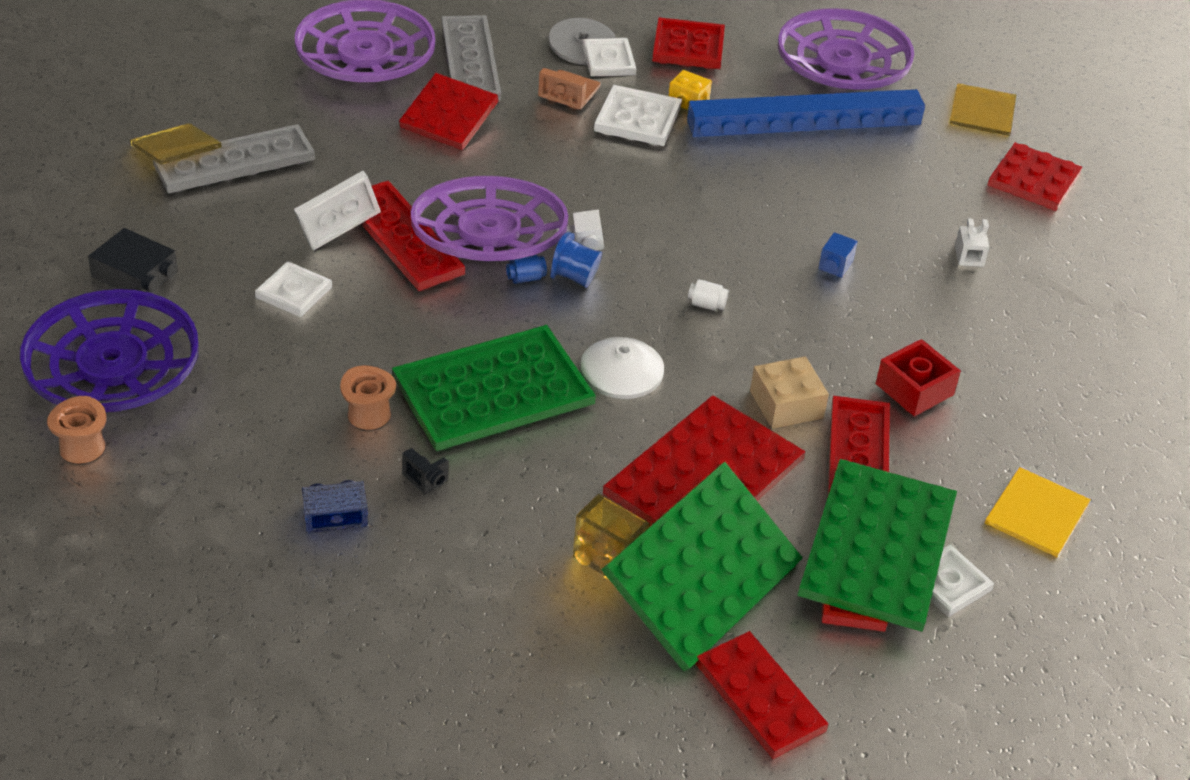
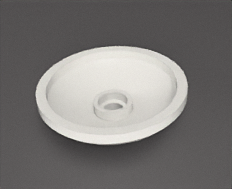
M611 337L594 343L584 352L581 358L580 371L588 385L596 392L617 399H633L651 393L660 385L664 375V363L660 355L642 341L628 337Z

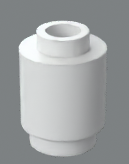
M698 279L696 284L691 283L688 299H692L691 305L717 311V309L724 311L729 290L724 289L723 285Z

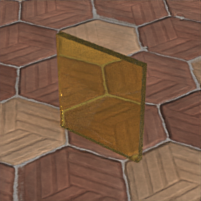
M957 83L949 124L1010 136L1017 95Z
M190 123L130 140L132 146L160 165L222 147L221 142Z

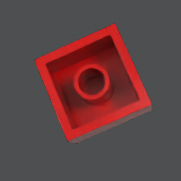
M920 339L881 359L875 384L915 417L955 394L961 370L923 339Z

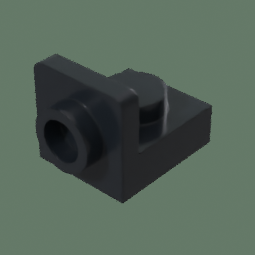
M413 448L402 453V474L424 494L441 487L448 481L449 461L445 457L430 464L425 456H421Z

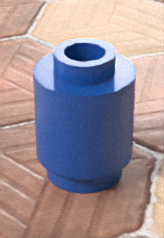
M537 254L521 259L509 260V263L506 264L507 277L509 280L512 279L514 284L540 280L541 277L547 275L546 260L543 255L538 256Z

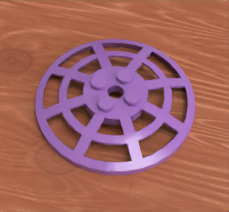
M349 0L329 4L306 16L296 29L295 49L300 59L307 66L328 77L351 82H380L408 75L429 61L435 49V32L425 17L408 7L382 0ZM350 12L386 13L383 22L354 21ZM341 14L344 24L335 26L325 33L313 27L324 19ZM396 16L401 17L416 25L421 31L409 36L403 30L393 26L392 23ZM357 28H374L378 30H358ZM348 30L349 32L343 35L339 40L333 38V36L343 31ZM391 32L401 38V40L393 42L386 33ZM307 33L319 39L316 45L317 54L303 52L302 42ZM426 37L428 40V51L423 56L413 57L414 42ZM325 44L337 47L338 53L324 54ZM407 46L406 56L393 55L395 49ZM313 60L322 61V63L325 64L328 68L314 62ZM341 60L347 66L340 68L330 61ZM388 62L398 63L397 65L385 70L381 67L382 65ZM371 68L373 72H355L354 70Z
M829 8L801 13L787 21L781 28L778 36L780 56L789 67L814 82L841 89L865 90L891 85L908 74L914 59V47L910 39L898 27L875 15L850 9ZM830 20L864 24L865 27L861 33L833 29ZM821 21L824 29L807 35L805 38L795 31L798 27ZM875 28L890 36L899 45L886 49L879 41L870 37V34ZM788 36L799 42L797 56L787 54L784 49ZM836 36L849 37V38H854V39H856V40H852V39H848V38H837ZM823 37L828 39L819 46L812 43V41ZM864 43H868L869 45L873 46L875 49L878 50V52L871 53L870 49L867 46H865ZM807 47L816 52L817 58L804 57L805 48ZM903 51L906 59L905 68L902 70L890 69L892 64L891 55ZM884 59L883 68L870 66L871 60ZM810 65H820L826 71L821 73ZM864 72L876 74L872 77H868L865 79H862L859 76V74H862ZM884 75H891V77L878 80ZM833 76H849L851 80L834 78Z
M472 176L440 183L422 193L413 203L411 226L415 234L424 243L442 253L469 260L507 261L533 256L559 242L560 238L567 231L568 212L561 199L537 184L510 177ZM486 189V199H474L456 204L448 196L449 194L466 190ZM496 189L522 193L533 197V199L525 206L512 201L496 199ZM438 199L447 207L438 215L436 221L420 217L424 209ZM543 202L556 213L559 221L544 224L541 217L533 210ZM485 206V207H482V208L472 209V210H469V211H467V212L464 210V209L473 208V207ZM496 207L508 208V209H511V210H515V211H517V212L512 213V212H510V211H508V210L501 209V208H496ZM453 214L459 217L458 226L444 224ZM527 216L533 221L535 226L521 228L520 220ZM419 224L434 228L442 242L426 234L419 227ZM560 228L552 237L535 245L540 241L544 232ZM443 231L458 233L461 239L451 241ZM535 234L527 243L517 240L520 235ZM471 244L482 247L483 251L472 250L462 246ZM507 245L514 247L513 249L494 251V249L497 247H503Z

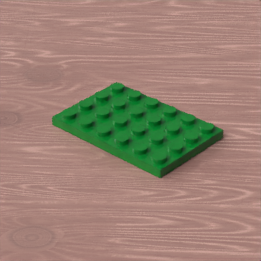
M548 325L392 368V376L435 451L590 406L596 402L595 393Z
M840 459L797 596L923 632L957 491Z
M724 462L601 570L684 672L698 661V655L708 651L803 557L727 463Z

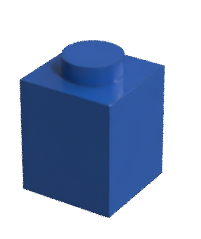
M834 232L822 248L818 269L842 278L854 261L858 241Z

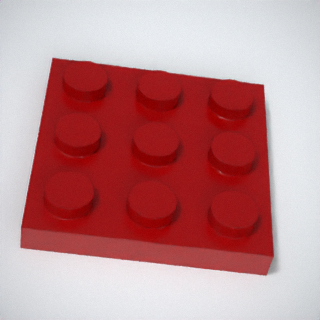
M658 17L652 62L678 64L685 67L696 66L706 69H721L725 25Z
M435 73L400 118L399 125L400 128L463 151L499 102L498 95Z
M1015 142L989 177L987 186L1057 211L1081 175L1083 167L1072 161L1052 156L1050 153L1030 148L1026 144Z

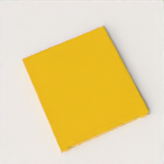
M1019 467L987 516L984 524L1052 556L1058 557L1091 499Z

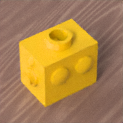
M682 70L670 82L668 96L682 99L681 108L688 110L689 101L710 100L712 80Z

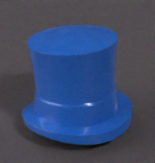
M566 232L556 246L550 278L554 280L559 275L587 288L597 273L603 253L574 241V233Z

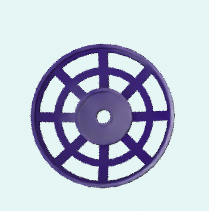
M101 290L70 298L42 314L31 325L24 336L20 347V362L24 377L30 387L41 397L53 404L58 405L67 400L46 390L47 388L59 386L72 395L90 396L98 401H112L135 395L139 396L120 402L101 403L105 408V412L123 411L151 403L170 393L185 380L197 361L199 353L198 332L187 312L164 297L138 290ZM127 304L123 317H109L88 322L81 310L100 305ZM140 305L161 311L172 317L175 321L161 330L159 327L149 322L135 319ZM67 316H70L77 326L65 334L55 346L38 341L52 325ZM120 326L119 331H109L96 334L94 331L104 327ZM132 328H137L148 332L153 337L143 342L139 337L131 334ZM183 328L190 341V357L173 359V346L169 338ZM81 335L86 339L80 345L77 352L65 349ZM161 344L165 352L164 360H148L147 351ZM33 350L50 356L49 367L53 378L35 380L31 369ZM109 357L115 358L114 360H106ZM60 359L76 362L78 371L62 376L59 369ZM183 368L167 384L154 391L149 390L159 383L170 369ZM144 370H160L151 380L143 385L136 379ZM85 379L95 384V387L89 393L77 389L70 384ZM125 384L130 389V391L117 394H104L108 386Z

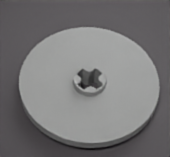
M569 18L558 22L552 27L549 33V45L552 51L560 58L574 64L587 65L582 47L583 39H609L616 37L607 26L598 21L587 18Z

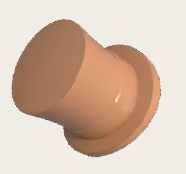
M362 365L349 369L343 375L340 383L341 394L348 402L347 416L349 422L353 426L364 430H373L384 426L391 417L389 398L396 391L394 377L387 371L374 366Z
M90 396L71 397L58 404L50 412L47 418L48 429L52 434L59 437V452L63 459L77 464L88 463L100 457L105 450V441L101 430L105 427L107 416L105 408L98 400Z

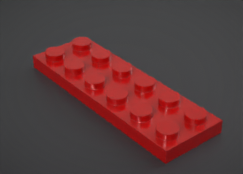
M389 180L371 186L381 212L364 221L361 225L418 291L465 275V265L458 257L431 248L415 234L411 226L412 206ZM419 224V227L426 234L442 242L431 227Z

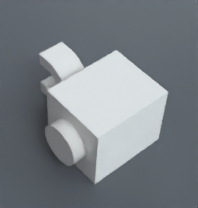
M599 209L573 213L575 225H568L566 232L574 233V241L594 250L604 249Z
M968 218L967 226L959 227L955 242L958 265L984 267L989 251L987 238L989 224L987 219H982V224L979 227H974L973 219Z

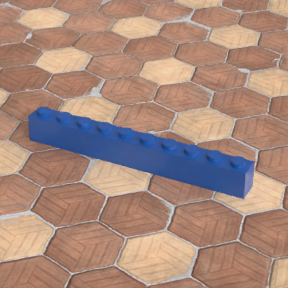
M917 89L689 101L687 122L693 137L921 125L926 105Z

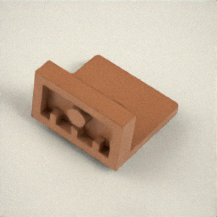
M543 68L539 72L538 96L571 108L581 110L600 88V82L564 70L556 72Z

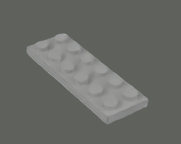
M487 15L441 16L450 78L498 95L499 101H501V89Z
M296 124L152 156L153 165L166 191L172 193L220 181H228L246 175H255L259 172L280 169L294 164H303L315 160V151L299 125Z

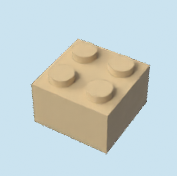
M806 356L754 366L750 392L771 429L824 419L829 393Z

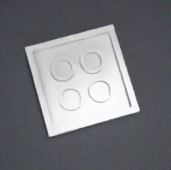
M613 85L595 121L594 131L605 135L623 137L628 140L642 141L651 145L664 146L681 108L682 99Z

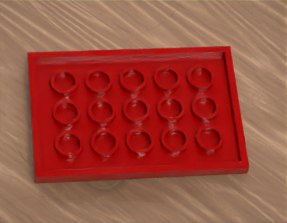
M712 395L603 485V494L649 525H652L724 462L727 463L758 502L804 460L806 451Z

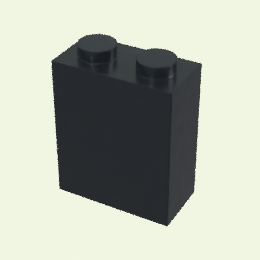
M127 228L120 230L88 255L91 277L116 289L153 293L178 272L175 250Z

